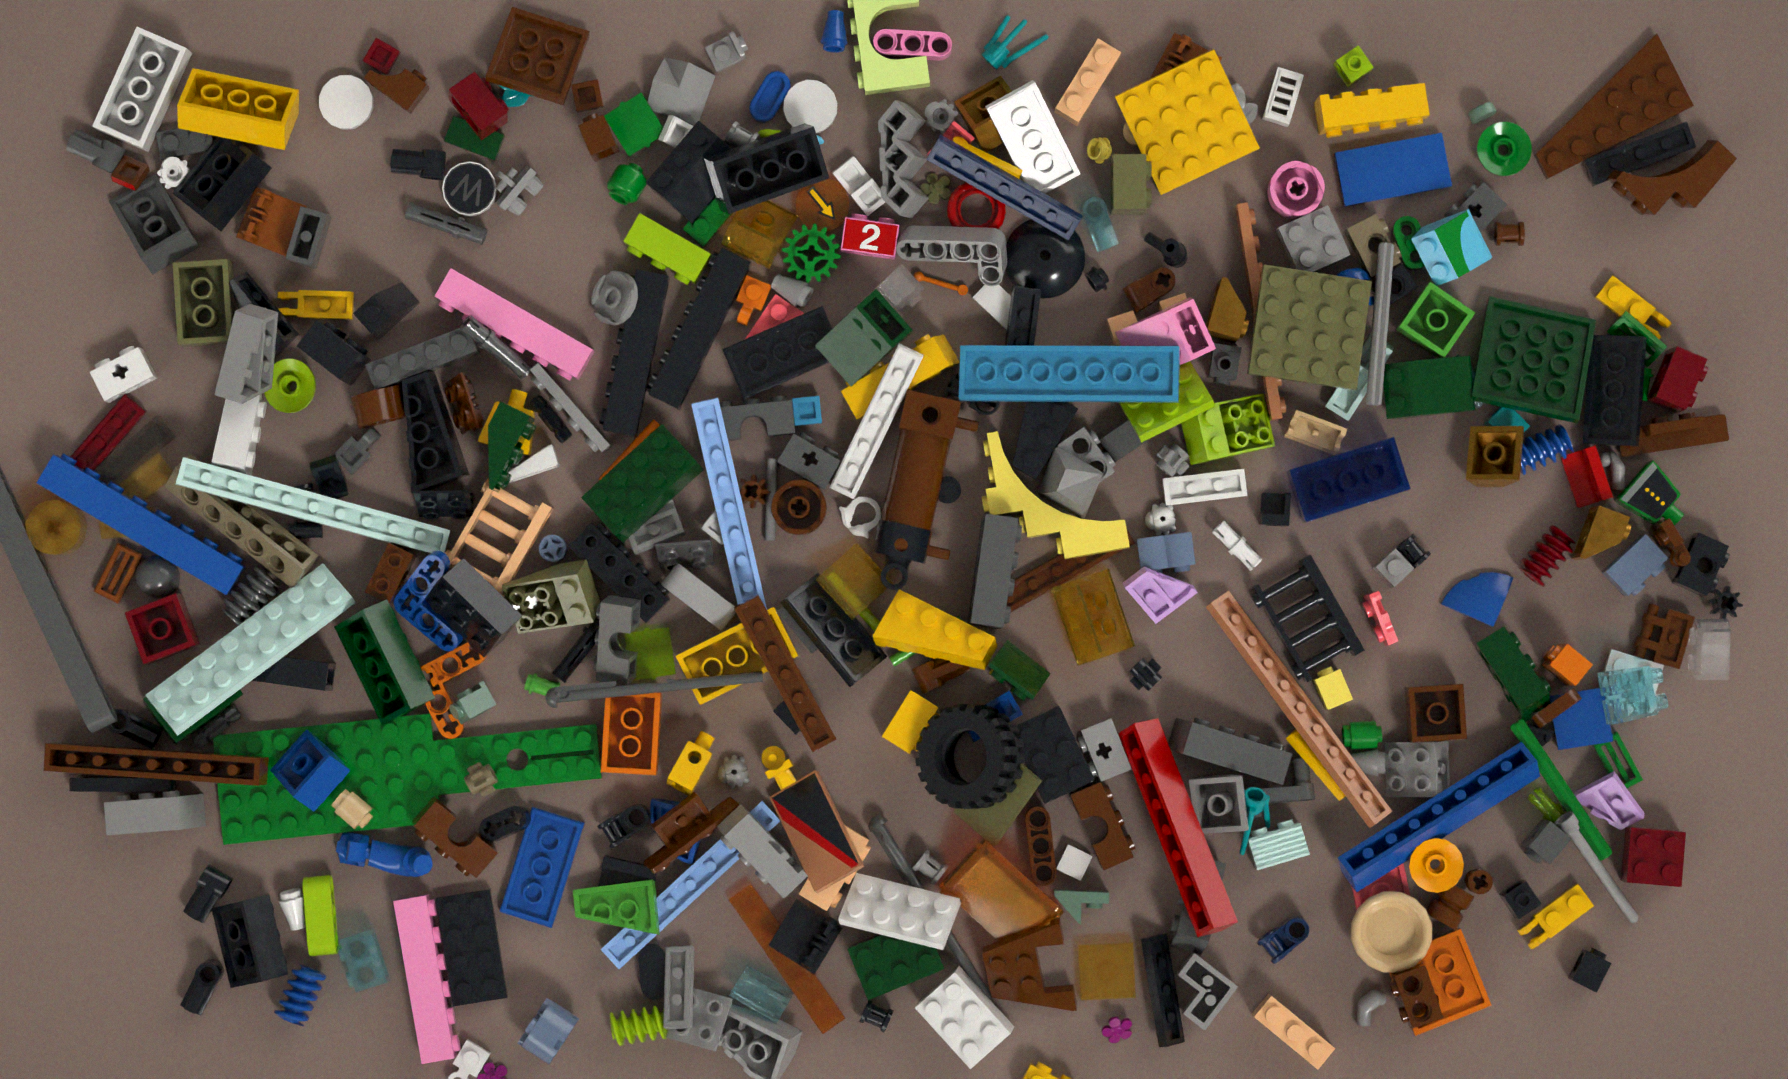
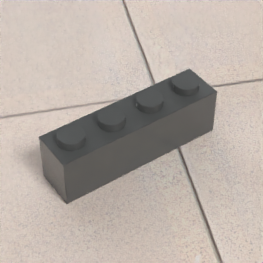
M458 328L365 364L374 390L402 384L404 379L426 371H436L480 354L476 341Z

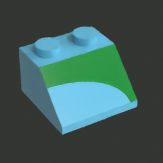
M1469 209L1425 225L1411 238L1436 286L1457 279L1492 258Z

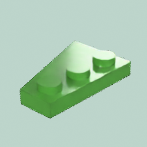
M654 880L573 890L575 917L660 935Z

